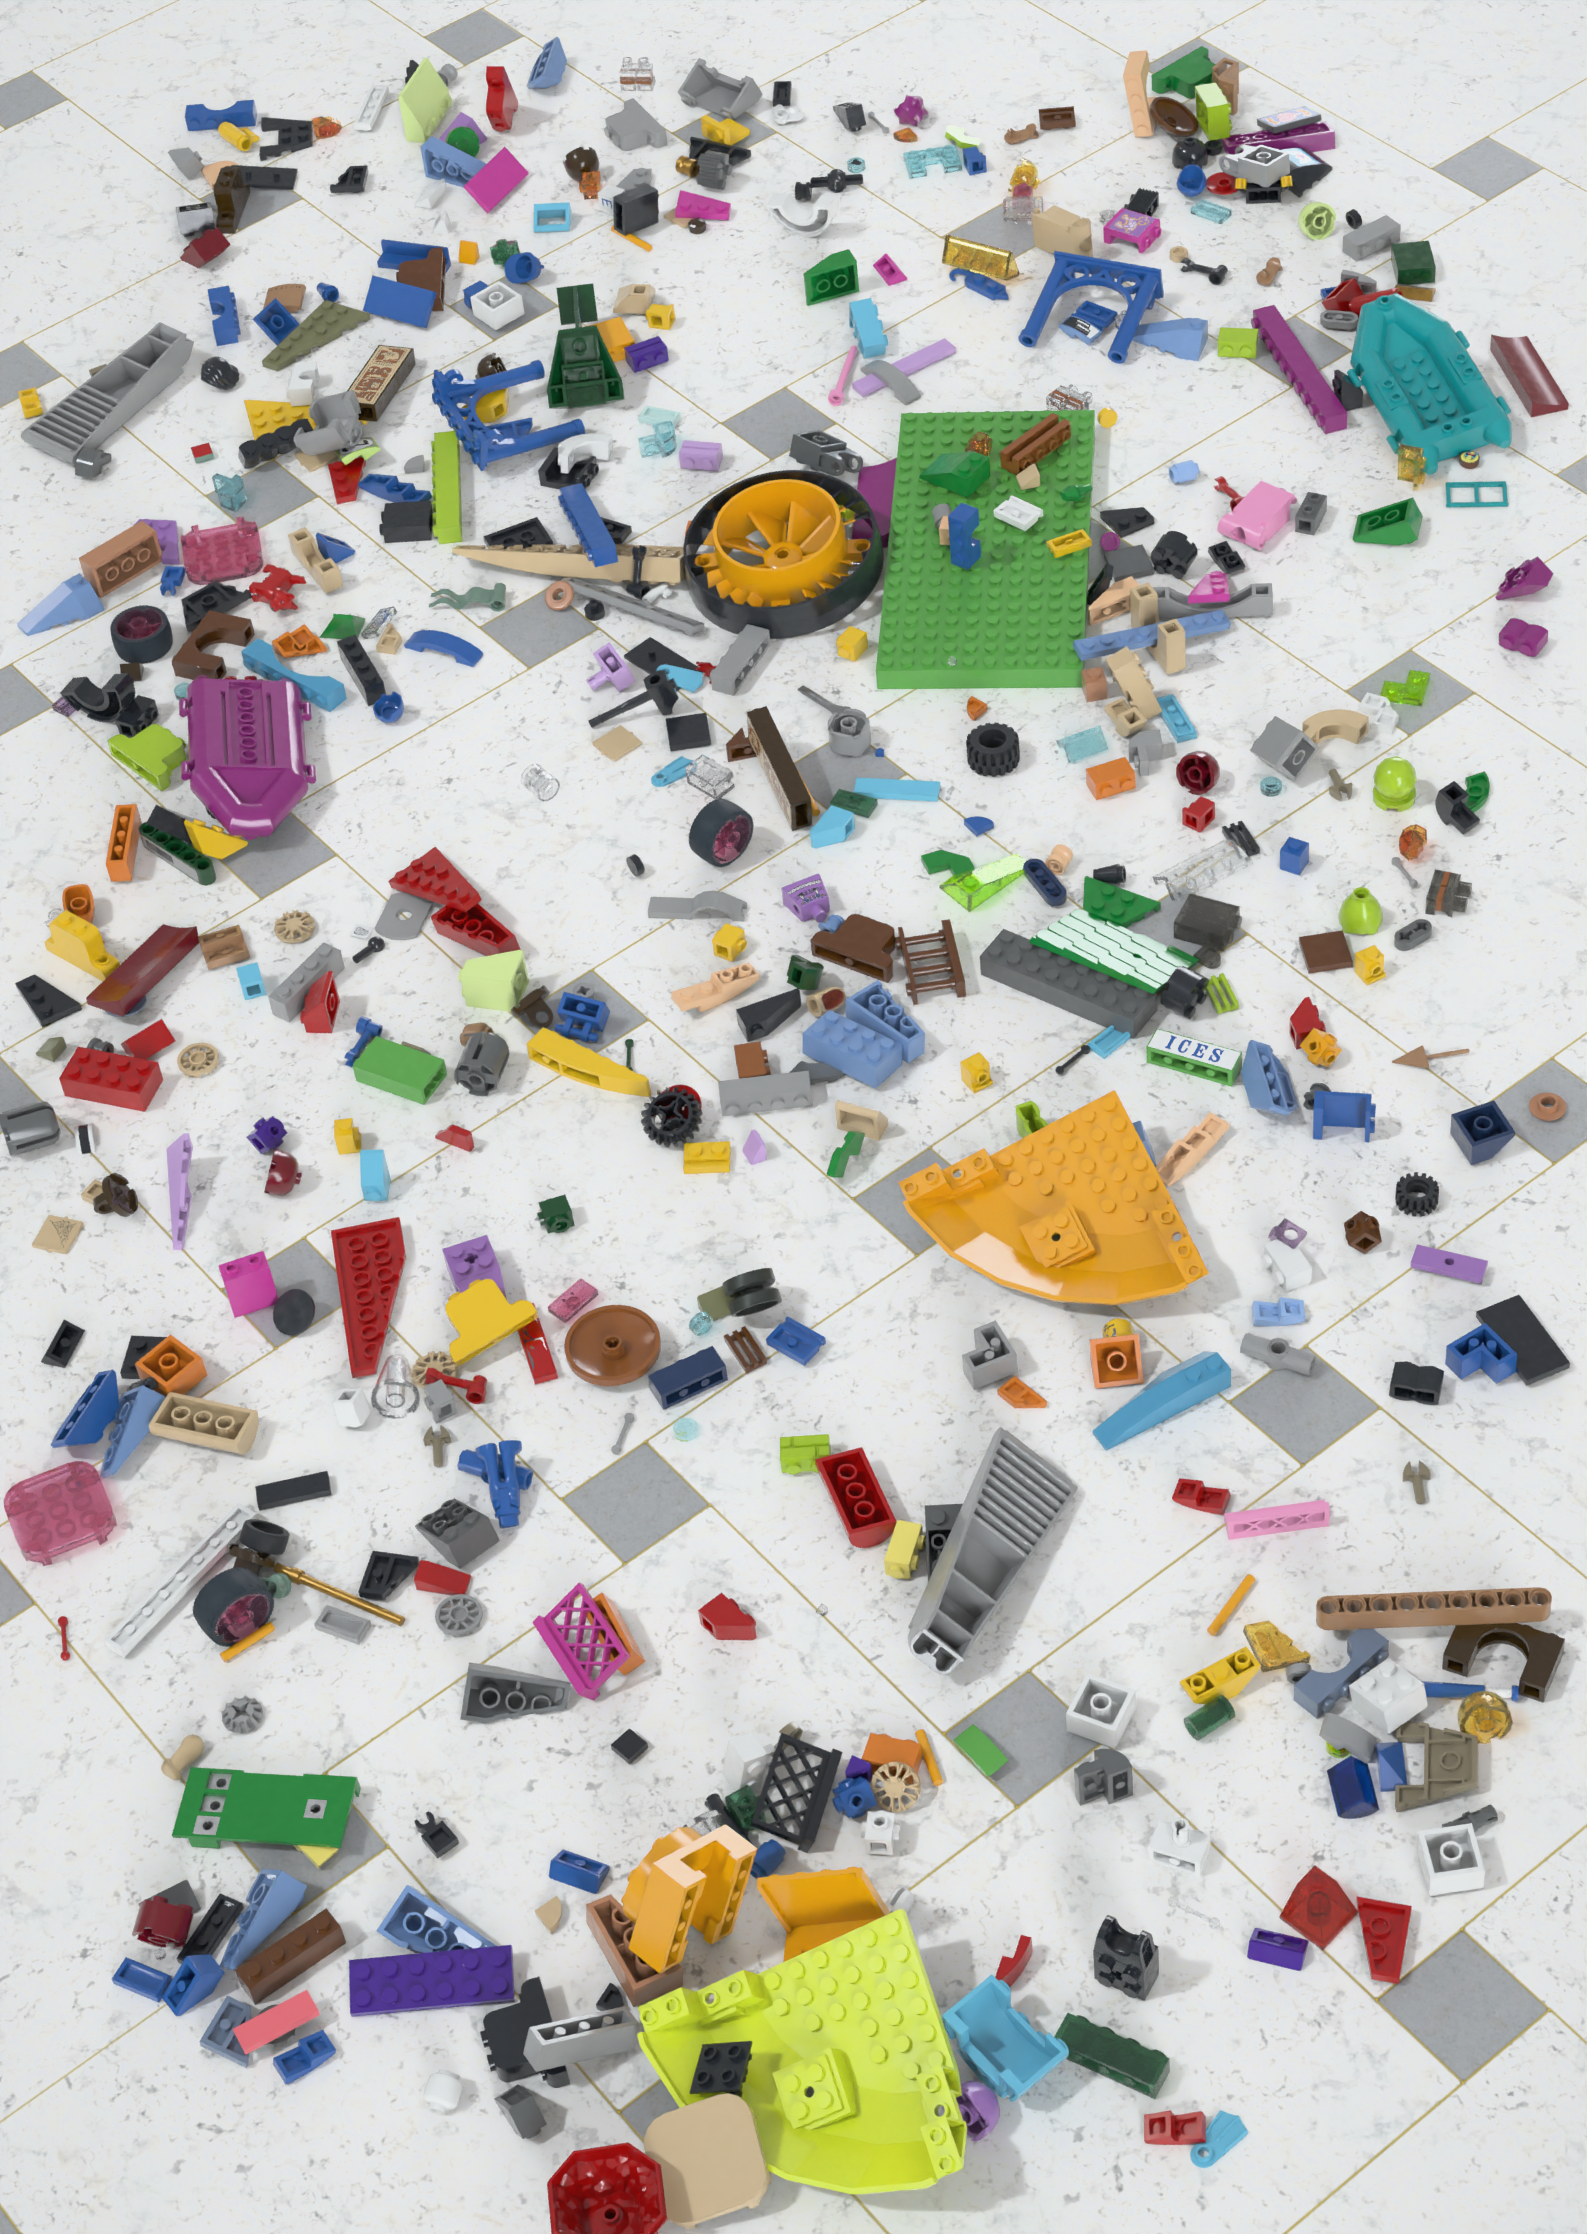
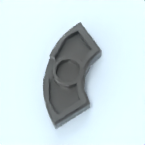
M800 1061L789 1072L809 1070L810 1085L825 1081L830 1083L846 1075L842 1073L843 1071L824 1062L807 1063Z

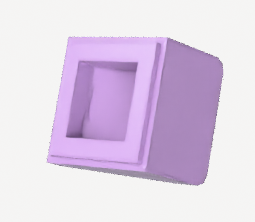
M754 1129L751 1131L742 1149L751 1165L767 1160L765 1143L757 1130Z

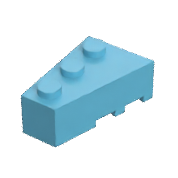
M871 298L849 302V326L855 330L853 335L854 338L858 339V347L864 359L885 354L886 346H888L887 336L882 333V320L877 318V305H873Z

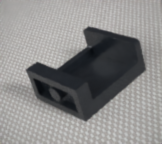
M554 447L538 470L540 486L560 490L559 488L582 483L586 489L590 486L594 476L598 474L599 465L597 464L596 456H591L587 463L578 461L573 465L569 473H561V465H558V448Z

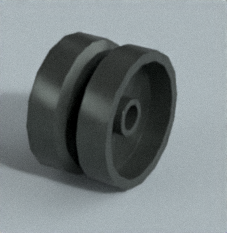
M772 1268L749 1271L723 1282L722 1286L725 1296L734 1298L728 1305L732 1317H742L758 1313L782 1302L779 1289L770 1287L776 1280Z

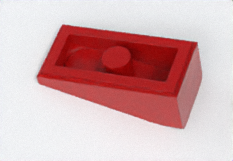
M425 1560L420 1561L414 1577L417 1590L452 1596L466 1594L471 1580L470 1574Z

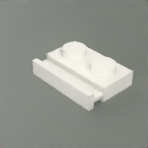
M1011 495L1008 501L1005 500L994 510V517L1026 531L1038 521L1039 517H1043V509Z

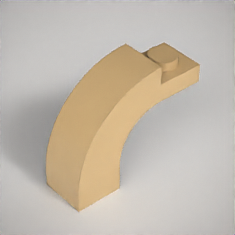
M1327 710L1306 719L1302 723V732L1316 744L1328 738H1341L1358 744L1368 733L1369 716L1351 710Z

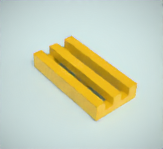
M1083 529L1047 541V548L1050 549L1052 554L1054 553L1055 558L1092 546V540Z

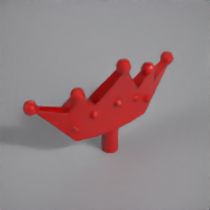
M696 662L697 666H700L696 667V670L704 672V676L710 678V673L716 666L709 662Z

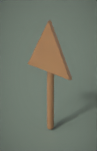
M1422 1045L1393 1060L1392 1063L1429 1068L1428 1059L1469 1053L1470 1050L1461 1049L1426 1055Z

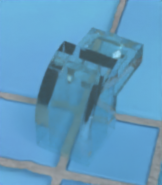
M672 421L654 424V435L638 438L642 458L661 454L662 458L671 455L677 447L675 428Z
M218 473L212 477L220 506L234 512L238 511L247 500L243 479L237 474L233 478Z

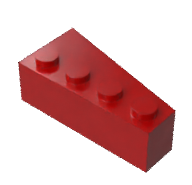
M478 903L467 912L445 905L430 916L438 934L485 956L521 950L515 935Z

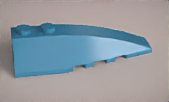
M1203 1351L1162 1372L1095 1428L1093 1435L1103 1448L1108 1450L1231 1387V1368L1218 1352Z

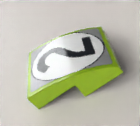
M372 437L361 438L357 445L336 450V453L343 463L347 465L360 455H362L364 460H367L381 449Z

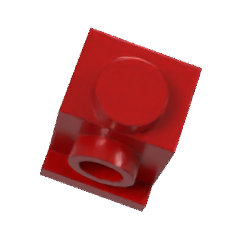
M1202 796L1195 802H1192L1188 808L1184 807L1182 809V825L1199 833L1215 819V802Z

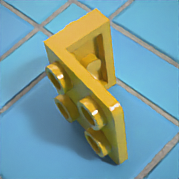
M707 115L701 117L702 134L711 141L732 146L750 135V129L730 118L718 122Z

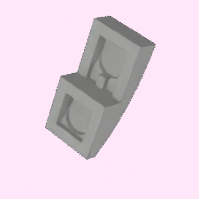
M1342 270L1341 282L1355 278L1364 295L1376 292L1377 281L1357 272Z
M1329 1712L1325 1714L1319 1736L1335 1749L1346 1748L1362 1762L1371 1760L1377 1738L1357 1724Z

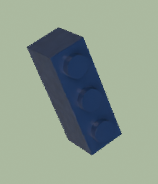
M713 1346L700 1350L685 1359L678 1360L674 1364L648 1375L650 1390L663 1410L728 1380L726 1365Z

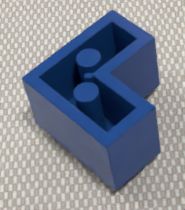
M1484 1323L1446 1346L1445 1364L1461 1380L1478 1369H1482L1497 1384L1516 1373L1517 1353Z

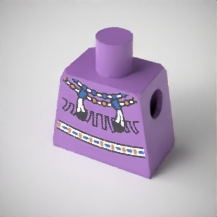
M819 873L781 888L783 904L801 921L805 922L814 918L816 922L820 923L827 918V913L830 911L829 897Z

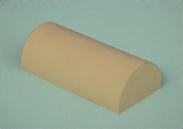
M169 1392L149 1423V1429L151 1434L155 1436L244 1455L251 1449L256 1438L258 1412L252 1409Z

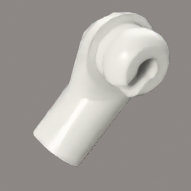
M662 584L651 589L642 597V600L651 604L660 595L668 598L672 594V590L668 588V585Z

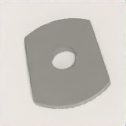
M405 892L391 894L375 926V931L379 935L391 940L417 938L434 903L433 901ZM402 912H410L412 914L406 920H399L397 918L398 914Z

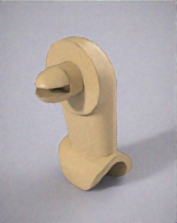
M194 1734L186 1736L170 1759L166 1758L161 1766L163 1774L172 1780H179L182 1776L181 1771L203 1753L204 1742L202 1739Z

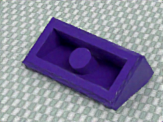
M1254 1928L1249 1940L1247 1957L1251 1960L1301 1971L1309 1941L1265 1929Z

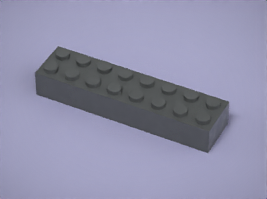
M1003 929L980 955L981 975L1108 1028L1112 1025L1116 1031L1121 1033L1129 1032L1132 1039L1138 1035L1157 1011V992L1154 994L1031 944L1029 943L1030 939Z

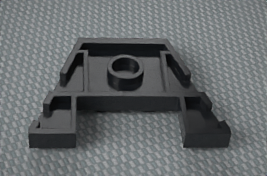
M261 117L262 132L279 130L278 145L260 147L259 156L261 161L267 160V157L271 155L279 157L282 155V152L291 150L292 153L313 146L312 121Z

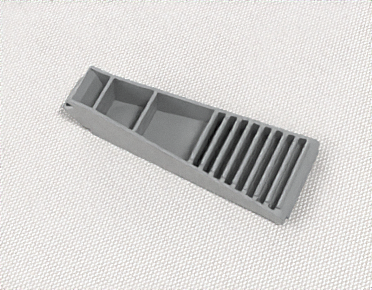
M159 322L136 343L21 433V438L24 442L46 453L76 465L77 457L84 448L96 449L184 373L182 367L190 358L194 341L186 338L187 334Z
M999 1427L992 1437L908 1626L910 1629L908 1634L910 1652L939 1675L949 1674L960 1661L962 1663L965 1661L974 1641L1078 1489L1069 1478L1002 1427Z

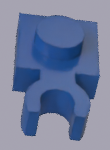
M165 566L160 580L162 583L160 586L162 596L168 590H170L172 596L176 594L175 586H181L186 573L184 567Z

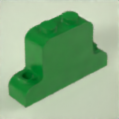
M1201 46L1152 74V91L1158 94L1175 91L1188 99H1194L1195 86L1212 83V67L1216 64L1210 62L1209 50Z

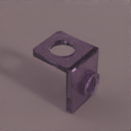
M1284 1218L1278 1227H1273L1268 1238H1270V1242L1278 1239L1290 1248L1295 1249L1305 1238L1307 1231ZM1287 1230H1294L1298 1237L1290 1240L1284 1234Z

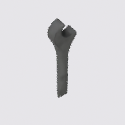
M804 685L797 689L811 700L829 710L832 714L836 712L840 714L844 712V709H851L850 707L836 705Z

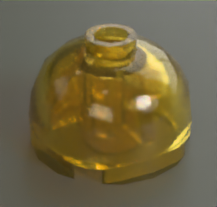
M1022 157L1020 161L1023 163L1021 166H1016L1009 183L1012 188H1008V192L1019 196L1029 194L1032 189H1037L1040 183V179H1038L1039 172L1035 164Z
M1479 1691L1470 1694L1461 1702L1457 1712L1460 1731L1476 1735L1479 1744L1491 1743L1490 1739L1496 1736L1499 1739L1503 1738L1511 1730L1513 1724L1507 1703L1498 1694L1491 1691Z

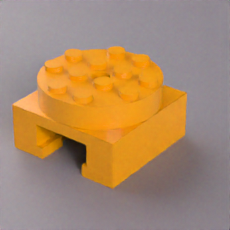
M726 1824L705 1836L701 1835L694 1828L678 1827L664 1838L659 1837L656 1839L652 1849L643 1858L638 1867L633 1869L628 1875L627 1881L629 1883L621 1899L625 1916L635 1924L628 1949L661 1974L682 1962L688 1943L686 1936L690 1925L704 1934L703 1939L710 1945L730 1935L734 1929L757 1848Z

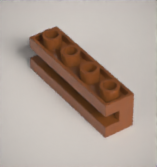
M1050 414L1000 451L1001 467L1018 475L1030 465L1036 464L1071 438L1070 421L1063 419L1059 422L1058 415Z

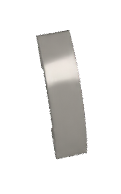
M875 360L860 368V371L866 376L873 374L894 390V397L904 405H908L921 398L920 392L902 371L886 361Z

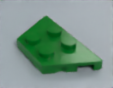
M1088 876L1084 878L1083 910L1106 922L1109 919L1127 928L1132 923L1144 919L1146 913L1152 910L1157 912L1161 909V902Z

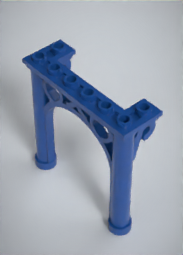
M1055 251V263L1025 329L1021 331L1018 337L1019 342L1026 347H1034L1056 300L1062 294L1080 286H1103L1121 294L1128 304L1125 316L1107 354L1112 362L1117 364L1124 363L1128 356L1129 346L1145 310H1152L1155 299L1164 297L1161 269ZM1075 272L1082 273L1084 275L1082 277L1076 278ZM1127 281L1136 283L1135 285L1130 287H1124L1123 285H1121L1122 283ZM1136 293L1135 298L1132 301L1131 294Z
M540 360L475 380L464 379L457 369L449 370L445 375L442 371L434 370V379H432L434 393H432V400L435 405H438L441 415L446 417L449 427L453 428L457 439L461 440L465 451L469 452L473 463L477 464L481 471L485 470L487 463L585 434V427L581 419L572 420L568 423L526 435L508 436L501 434L498 429H489L478 418L475 407L478 401L486 394L544 378L545 371ZM464 403L469 407L462 409L457 404Z

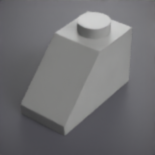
M189 147L168 151L178 169L188 180L205 167L201 162L203 159L197 151L193 152Z

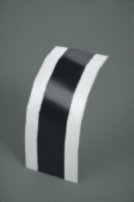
M92 1123L75 1126L74 1136L77 1154L82 1155L96 1152Z

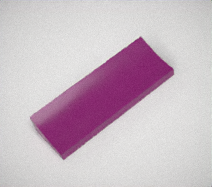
M1327 121L1276 134L1263 130L1230 135L1229 138L1221 139L1226 154L1235 155V149L1240 145L1253 147L1264 145L1278 150L1304 148L1311 152L1335 149V131Z
M897 458L882 464L863 467L858 477L857 491L866 499L873 511L879 526L883 548H888ZM864 519L853 522L852 540L872 538L873 530Z

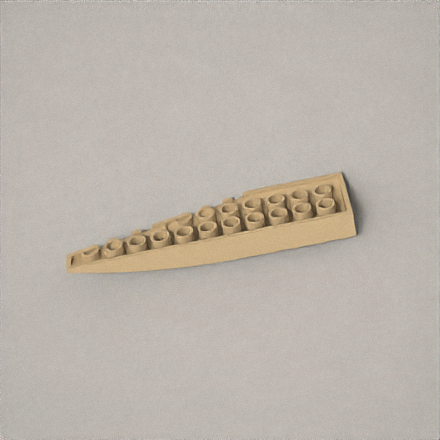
M580 544L571 545L569 548H566V545H532V547L523 549V545H514L507 547V549H504L503 545L488 546V549H485V545H458L452 549V553L526 572L563 577L610 579L612 583H619L622 580L633 582L635 560L633 559L632 549L634 546L639 548L640 545L615 544L618 562L595 567L592 561H588L587 554L584 553L583 547ZM642 545L647 548V553L642 562L641 581H648V584L667 582L668 585H679L680 582L686 579L683 547Z

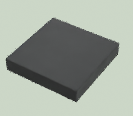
M1143 544L1104 552L1106 563L1113 566L1112 577L1115 582L1130 576L1135 579L1154 574V568Z

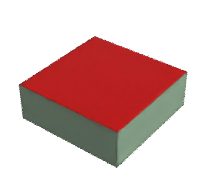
M209 442L191 447L196 463L214 459Z

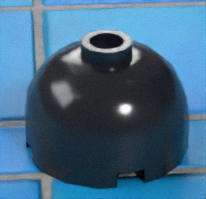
M1184 138L1177 142L1173 148L1172 164L1175 168L1178 166L1183 169L1187 165H1198L1202 168V165H1207L1208 163L1207 148L1197 138Z

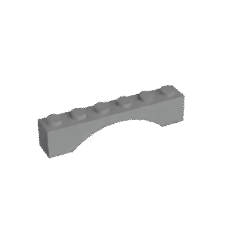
M1272 583L1250 584L1246 588L1230 594L1229 601L1188 603V595L1177 592L1170 587H1153L1158 594L1159 620L1179 619L1221 609L1227 617L1273 615Z

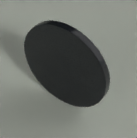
M292 1289L279 1297L274 1306L273 1321L281 1333L288 1336H296L309 1328L315 1315V1304L310 1294L300 1289Z

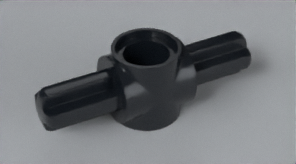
M834 169L827 173L825 177H812L810 182L812 188L828 187V190L840 193L846 189L847 185L863 184V175H846L842 170Z

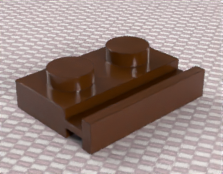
M1074 106L1039 109L1040 130L1076 127Z

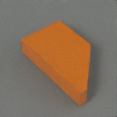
M1016 1376L997 1389L998 1395L1014 1408H1045L1047 1406V1401Z

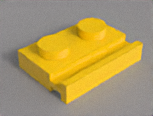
M730 1141L684 1143V1174L730 1172Z

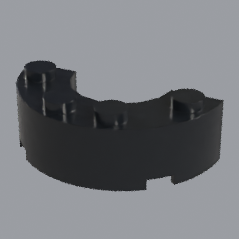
M129 673L114 674L101 689L93 684L88 677L73 678L60 694L75 710L79 711L81 709L87 713L88 718L99 722H113L135 698L134 679Z

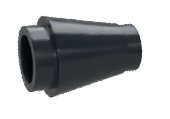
M1115 864L1094 869L1093 878L1108 884L1120 885L1126 882V868L1124 865Z

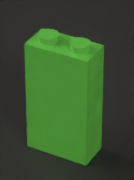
M378 1036L366 1046L365 1051L353 1064L357 1082L425 1105L447 1076L444 1059Z

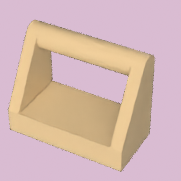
M840 1100L836 1101L837 1129L846 1132L861 1131L866 1133L865 1137L880 1141L889 1125L888 1118L880 1111Z

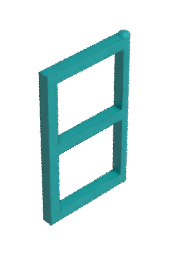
M1506 481L1446 482V507H1507L1509 505ZM1478 487H1502L1503 502H1479ZM1450 488H1474L1475 502L1451 503Z

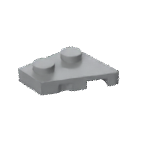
M633 169L616 187L622 188L626 192L646 183L650 185L652 169Z

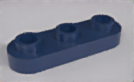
M1040 859L1027 860L1023 865L1024 876L1045 902L1051 906L1064 904L1067 900L1066 889L1046 864Z

